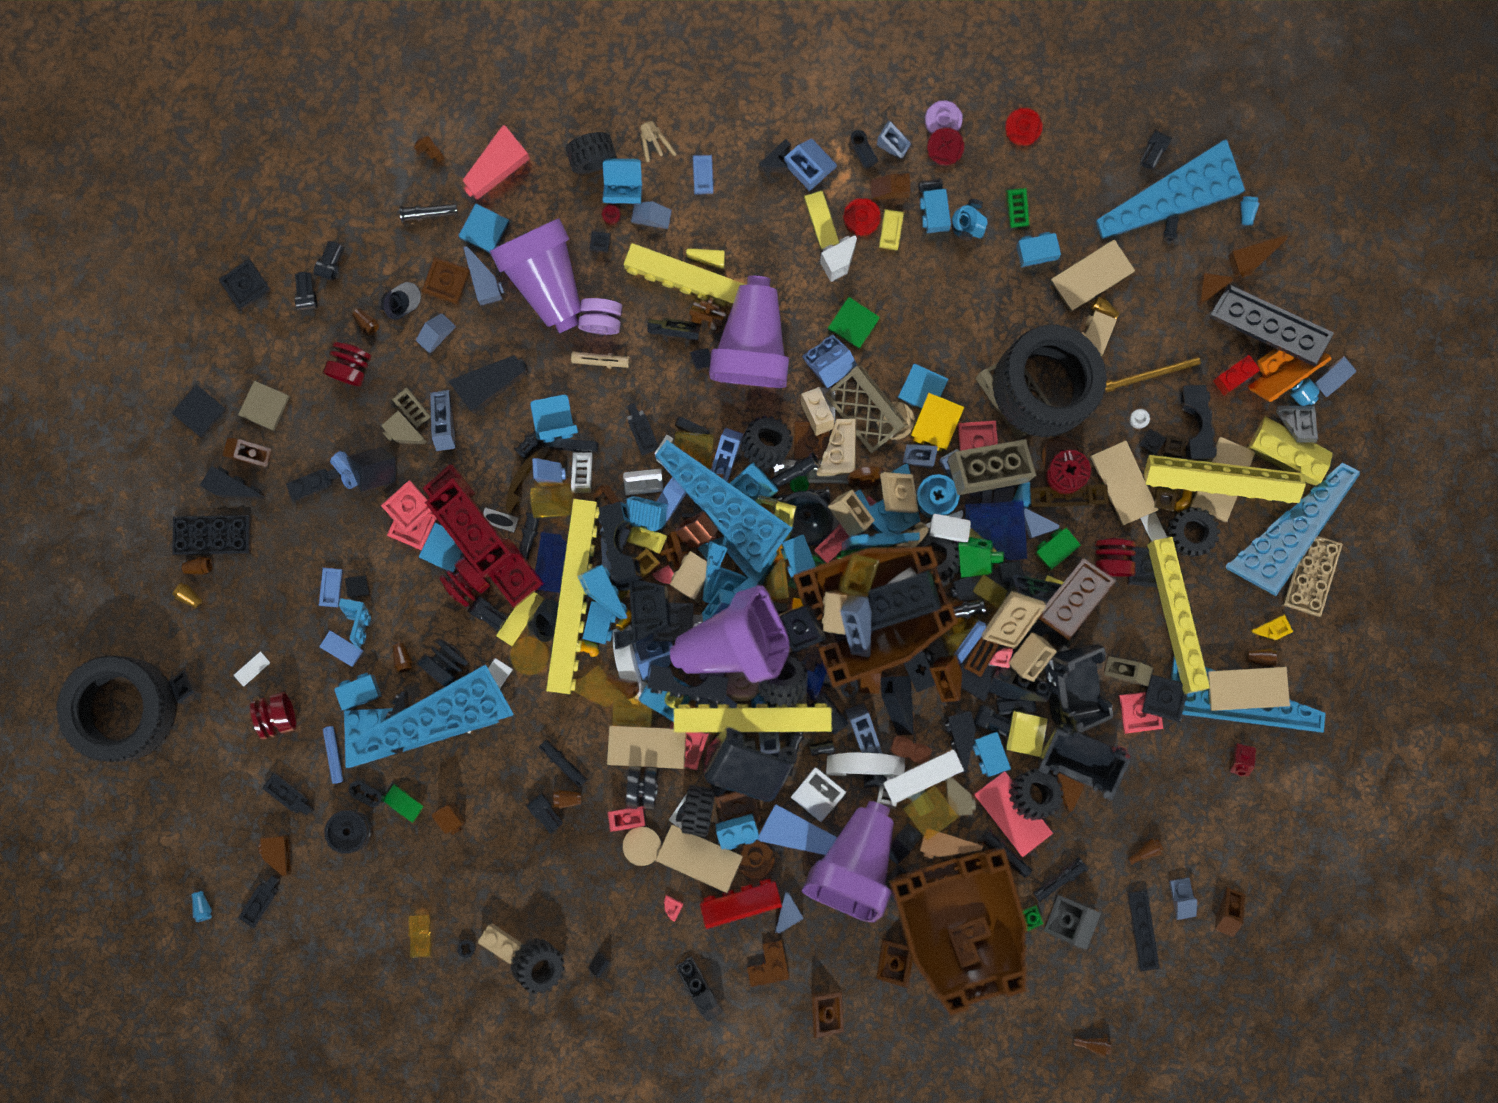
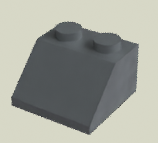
M1058 895L1044 932L1087 950L1101 913Z

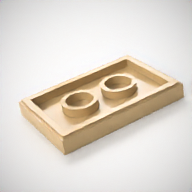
M1011 592L981 634L982 638L1016 649L1045 609V602Z

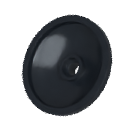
M797 491L783 499L782 503L796 506L790 539L804 534L808 546H813L821 543L828 537L833 528L834 516L828 508V502L823 497L810 491ZM805 512H809L811 516H807Z

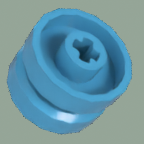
M940 474L931 475L924 479L916 491L917 505L920 513L931 519L933 514L945 516L951 514L957 506L960 496L957 495L954 481L948 476ZM936 494L940 496L939 500H935Z

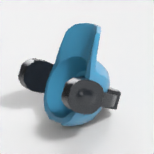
M969 199L968 204L954 212L951 228L958 235L959 239L971 241L972 237L982 238L984 236L987 218L976 210L982 208V201Z

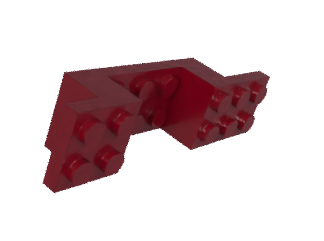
M453 464L448 465L422 488L429 497L425 504L479 575L482 578H491L513 608H516L544 584L511 539L501 538L471 499L475 492Z

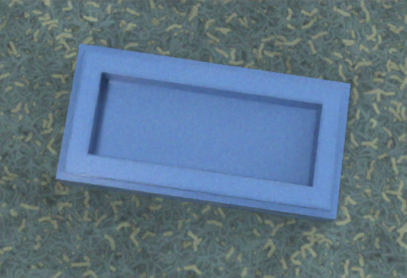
M712 155L693 156L694 193L712 194Z
M323 568L319 606L339 608L343 569Z
M332 631L328 632L320 645V648L351 667H354L363 652L362 649L356 648L352 643Z

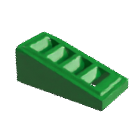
M1027 189L1005 190L1010 228L1030 226ZM1012 195H1021V198L1012 199ZM1013 203H1022V206L1013 207ZM1014 210H1023V213L1014 214ZM1024 217V221L1014 222V218Z

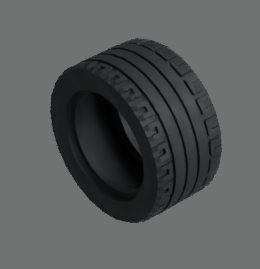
M1049 324L1037 326L1025 332L1006 350L996 365L995 374L993 375L994 381L992 382L994 398L998 408L1012 425L1029 435L1055 437L1072 430L1096 410L1106 391L1107 373L1103 358L1092 341L1070 327ZM1035 356L1049 357L1064 366L1073 382V398L1070 405L1062 407L1050 406L1038 400L1031 393L1024 376L1025 363L1028 358Z
M109 655L88 660L82 666H78L75 671H72L71 675L64 681L60 694H58L56 717L63 737L66 738V742L72 748H75L76 752H80L81 755L87 756L89 759L93 758V760L119 762L145 757L146 754L152 753L158 746L162 745V742L169 736L173 723H175L174 718L177 707L175 706V695L170 682L167 681V677L157 667L141 659ZM124 677L131 681L139 690L143 700V715L138 727L129 736L119 741H113L101 734L96 728L92 718V702L95 694L103 684L111 679Z

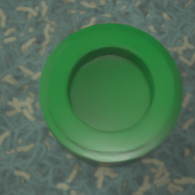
M798 476L790 481V488L793 492L807 491L809 487V480L806 476Z

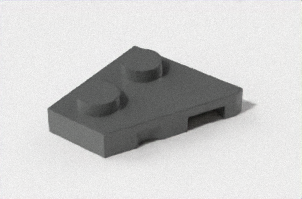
M1277 406L1276 413L1296 442L1317 443L1318 433L1315 406Z

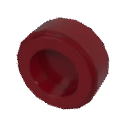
M607 205L602 210V217L607 224L613 225L620 220L621 213L617 206Z

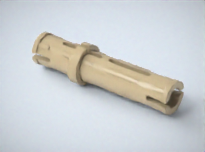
M573 351L571 362L572 364L607 366V368H629L630 357L616 356L613 353L605 355ZM583 358H591V359H598V360H589V359H583ZM603 360H615V361H618V362L603 361Z

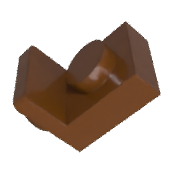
M428 135L418 139L413 146L418 154L426 151L431 159L436 158L438 162L444 159V156Z
M609 485L599 486L594 490L595 494L592 495L595 500L606 495L604 500L608 505L619 502V499Z

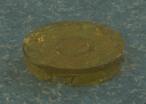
M525 637L514 644L510 658L518 672L525 675H535L543 671L547 666L549 652L545 643L534 637Z

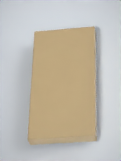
M1113 240L1050 281L1072 312L1134 273L1135 269L1116 241Z
M1219 437L1216 443L1217 455L1212 462L1250 467L1255 451ZM1196 491L1190 507L1194 509L1199 507L1203 511L1208 510L1209 515L1213 514L1216 519L1227 522L1237 496Z
M1127 441L1091 456L1102 483L1108 486V496L1122 526L1158 511V508H1154V499L1148 486L1145 484V480Z
M1320 536L1316 537L1291 574L1283 606L1321 617L1343 545L1342 543Z
M1287 667L1207 672L1210 686V711L1290 706Z
M609 726L607 765L685 769L687 732H674V729Z
M671 825L656 861L727 893L743 856L727 849H721V846L701 837L683 834L681 828Z

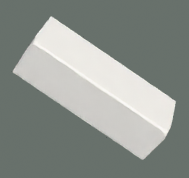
M661 469L623 473L626 495L663 491Z
M933 514L930 524V536L968 543L971 521Z

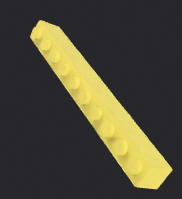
M573 500L546 690L549 692L571 694V690L575 691L576 679H573L574 671L578 672L579 660H576L577 652L581 651L582 641H579V634L584 631V622L581 619L582 614H586L587 602H584L585 595L587 594L577 576L592 569L593 566L589 562L590 556L594 557L595 545H592L593 537H597L598 526H595L596 518L598 519V514H600L599 507H597L598 504L594 501Z

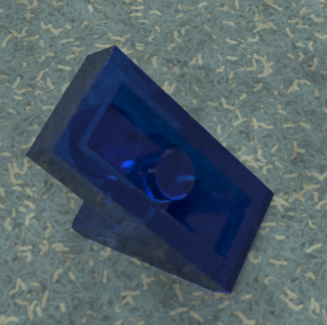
M823 661L820 664H816L813 672L807 670V692L812 700L817 699L826 675Z

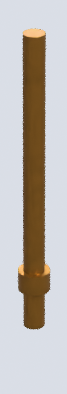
M1196 357L1115 381L1108 380L1106 381L1105 392L1108 393L1118 387L1200 365V358Z

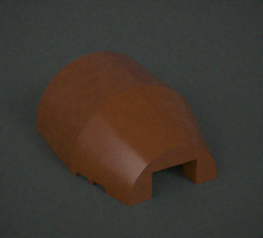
M931 547L868 548L793 575L802 605L809 603L823 631L822 618L825 610L823 604L825 592L839 590L853 592L857 595L887 585L910 567L917 575L930 571L942 609L871 631L869 657L852 655L847 639L838 642L835 633L823 631L826 639L816 643L833 688L909 661L937 637H940L958 623L952 604L947 600L936 566L938 565Z
M1004 849L985 850L951 858L915 869L889 881L911 959L950 1016L969 1010L968 1005L999 995L1010 997L1026 992L1027 966L1025 965V952H1027V924ZM985 916L992 936L974 943L981 962L962 968L948 930Z

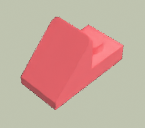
M643 806L637 809L608 812L611 832L645 826Z

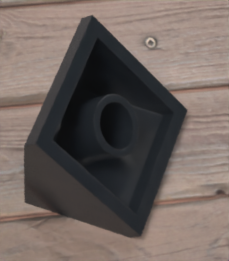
M382 447L346 457L361 492L396 481L395 457Z

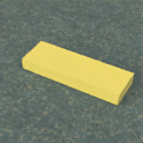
M823 191L804 196L821 250L833 244L835 246L839 244Z
M536 592L532 593L514 608L496 636L513 647L526 628L527 620L537 611L545 598Z

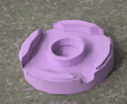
M946 100L934 103V105L929 107L925 116V126L931 134L943 127L959 131L963 121L960 109L953 102Z

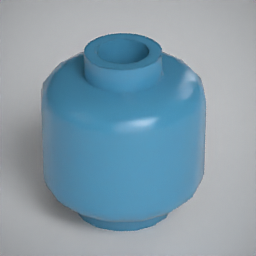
M1304 378L1291 388L1290 395L1301 406L1313 405L1318 400L1319 387L1309 378Z

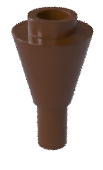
M608 674L606 680L614 684L627 699H632L639 693V683L636 681L617 678L612 674Z
M1151 838L1138 853L1129 857L1128 860L1133 865L1141 859L1162 855L1161 850L1164 848L1158 839L1154 840Z
M1075 1037L1074 1045L1086 1047L1103 1057H1106V1054H1110L1112 1042H1108V1038H1091L1087 1040Z

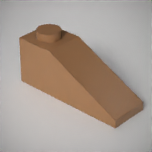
M925 827L918 850L923 852L922 856L933 859L934 855L941 857L982 850L983 846Z

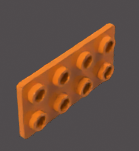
M1275 348L1257 361L1263 376L1250 384L1248 388L1250 391L1271 402L1287 390L1293 388L1304 378H1307L1311 373L1323 367L1332 358L1324 352L1316 367Z

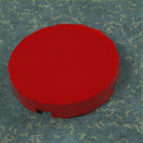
M1019 108L1013 111L1005 123L1007 137L1017 145L1026 146L1033 144L1042 133V120L1038 113L1030 108Z
M857 198L849 202L843 215L844 225L848 231L859 236L869 235L874 232L879 226L881 218L879 207L875 202L867 198Z

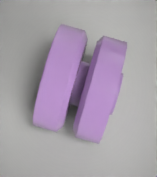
M599 298L581 300L580 310L584 315L579 317V329L596 334H617L620 332L621 322L616 319L622 313V305L620 303Z

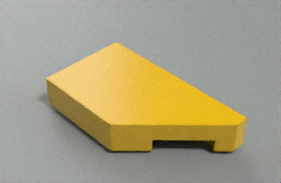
M1285 614L1251 630L1254 634L1272 640H1277L1293 632Z

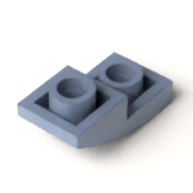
M1343 356L1329 367L1327 372L1315 380L1314 383L1328 397L1345 383L1356 370Z

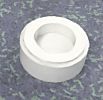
M1137 409L1131 413L1129 421L1134 428L1142 429L1148 425L1150 416L1147 411Z

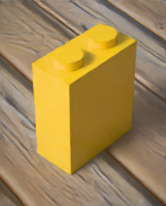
M928 393L911 434L914 437L913 441L923 445L925 442H928L932 446L938 447L937 450L942 452V449L947 450L964 407Z

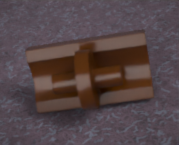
M710 297L708 302L695 300L689 314L691 315V322L701 324L704 319L709 321V328L717 330L719 325L722 324L727 311L713 304L714 298Z
M674 531L666 535L667 542L664 543V550L660 552V556H666L667 562L673 561L674 567L677 569L681 567L683 558L690 553V550L682 552L680 545L685 543Z

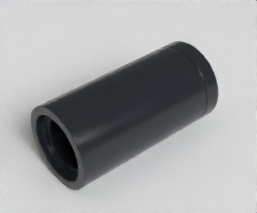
M826 693L810 704L813 708H815V704H827V708H831V732L833 735L849 724Z

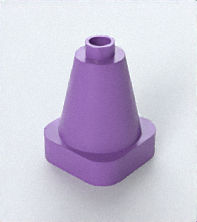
M560 218L490 251L499 272L504 271L547 327L555 324L559 333L578 325L579 321L576 314L581 312V304L566 244L569 237Z
M748 276L747 285L739 286L718 349H712L709 369L711 380L771 388L786 387L789 358L784 356L778 294L776 289L770 287V278Z
M756 586L737 592L728 608L678 636L675 645L670 648V658L676 668H682L689 674L744 672L747 678L755 683L779 675L789 654L790 646L786 629L768 592L763 586Z
M869 801L866 808H857L822 861H817L810 869L802 892L820 903L863 921L875 922L883 916L891 895V891L885 887L894 822L888 817L890 809L873 801Z

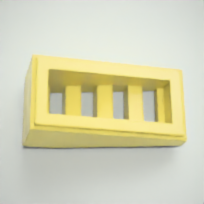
M687 249V258L724 269V250Z

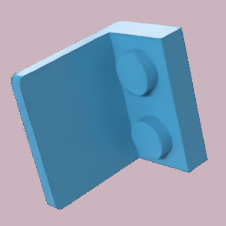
M340 598L339 607L347 616L346 618L355 620L350 640L356 648L360 649L361 644H364L366 640L365 629L370 624L371 615L364 603Z

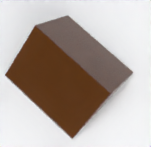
M883 940L876 979L908 988L912 968V959L908 945Z
M842 992L811 993L814 1038L844 1032Z

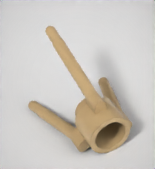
M647 122L640 127L642 131L640 137L643 142L646 162L650 161L646 140L649 142L653 141L659 155L663 156L656 140L658 136L672 155L676 156L675 151L665 139L659 127L655 126L654 122Z

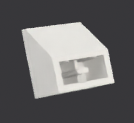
M855 235L851 238L846 236L839 241V244L835 246L832 244L823 249L820 263L830 282L848 273L857 241Z
M814 767L791 798L821 822L846 792Z

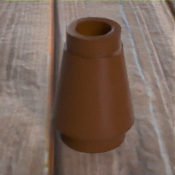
M360 308L352 313V317L364 334L371 336L378 331L379 324L375 318Z
M205 556L182 563V572L184 574L207 575L213 569L212 560Z
M404 643L393 645L394 668L397 669L398 673L411 670L413 668V661Z
M1272 648L1248 651V662L1271 668V666H1276L1277 651L1272 650Z
M559 789L558 791H553V807L560 809L581 805V793Z

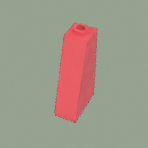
M505 125L500 128L463 179L465 184L464 190L470 197L474 196L478 200L530 159L528 153Z

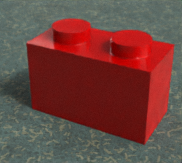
M1248 355L1215 378L1213 382L1221 393L1226 395L1259 372L1260 369L1251 356Z

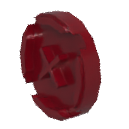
M940 128L933 132L927 141L928 155L933 162L939 165L948 166L954 164L961 158L964 152V140L955 129Z

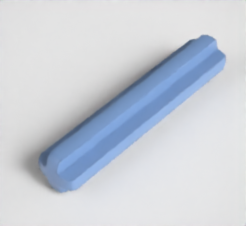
M978 621L953 656L957 657L959 665L962 664L981 638V634L987 627L985 623Z
M333 726L323 728L331 780L332 783L336 784L343 782L335 730Z

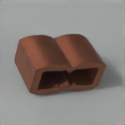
M701 512L681 522L675 532L689 548H698L704 542L709 543L716 537L715 533L718 531V528L704 512Z
M894 737L889 749L894 755L908 757L911 761L919 764L928 762L932 753L928 746L919 743L913 744L912 741L905 737Z

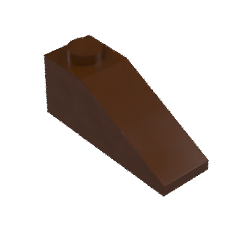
M1287 235L1232 251L1228 258L1234 276L1241 275L1244 278L1252 275L1253 271L1288 239Z

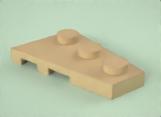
M856 419L836 420L829 438L828 447L822 457L821 467L817 470V476L849 475V473L856 470Z

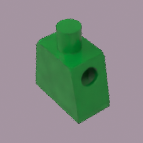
M969 537L968 543L959 542L961 578L992 573L994 563H1004V552L993 551V542L991 540Z

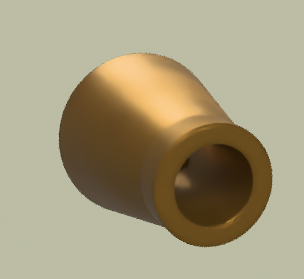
M1097 297L1090 308L1093 313L1097 311L1115 319L1120 314L1105 298Z
M182 582L172 593L176 600L195 609L202 602V599L190 586Z

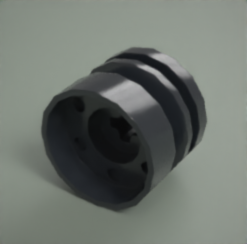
M438 637L435 642L441 648L438 649L431 645L430 648L435 655L431 656L424 653L417 661V664L436 681L446 687L456 680V677L451 672L453 669L458 672L463 671L457 665L458 662L466 667L469 662L454 645Z

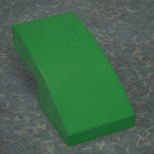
M395 784L385 796L384 802L412 823L424 808L423 804L412 798L410 794Z

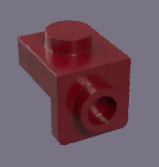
M1237 743L1234 748V761L1230 767V772L1238 776L1248 777L1255 768L1256 748Z

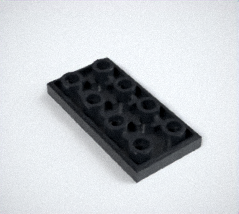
M251 516L173 517L172 555L251 554Z

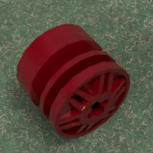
M333 342L332 347L339 352L330 351L329 354L337 360L326 361L322 373L341 382L361 387L365 374L359 371L358 368H368L369 365L362 360L370 361L372 356L357 346Z
M1066 450L1060 452L1047 466V483L1058 493H1075L1090 478L1091 467L1089 460L1079 451ZM1068 468H1072L1074 471L1072 473H1066L1065 470Z
M1106 538L1095 541V547L1103 548L1102 550H1096L1095 555L1103 556V560L1094 561V566L1113 577L1135 576L1136 563L1127 560V557L1135 556L1136 552L1127 549L1136 548V542L1123 538Z
M462 556L454 564L458 573L455 574L448 569L446 572L451 579L448 580L444 575H441L439 579L449 595L467 608L470 603L465 597L468 596L473 601L476 599L472 593L473 589L482 594L491 585L486 578H482L469 560Z
M286 692L271 695L270 703L264 697L260 698V701H251L250 713L252 722L258 736L262 740L268 739L269 736H276L277 728L281 734L296 730L295 711Z

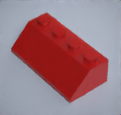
M771 879L760 881V885L752 887V884L742 886L741 891L734 892L732 889L728 890L727 893L722 892L723 896L717 898L714 895L704 897V901L700 902L705 928H711L782 907L776 881L771 882Z

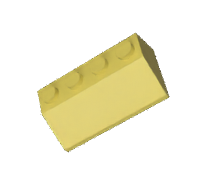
M1266 416L1263 418L1247 447L1255 451V454L1285 471L1303 473L1305 482L1312 486L1322 482L1330 467L1333 454L1315 443L1296 442L1286 427Z

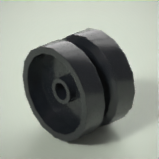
M629 766L626 796L627 809H637L640 805V797H642L644 810H655L656 798L658 796L657 767H647L644 772V779H642L640 766Z
M358 810L340 811L333 814L327 821L324 828V837L327 845L333 851L341 854H350L363 849L370 842L372 824L363 812Z

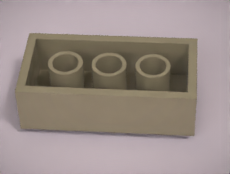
M1026 439L956 451L948 458L957 495L1028 483L1036 476Z

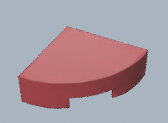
M667 565L652 575L657 581L670 584L674 573L670 566Z
M1002 648L995 652L990 660V665L1009 668L1013 648Z
M666 895L664 908L668 917L675 922L684 903Z

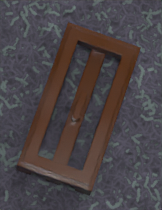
M982 636L963 667L979 677L984 673L999 645L998 643L986 640L973 667H970L984 640ZM990 643L994 644L981 669L977 671L976 669Z

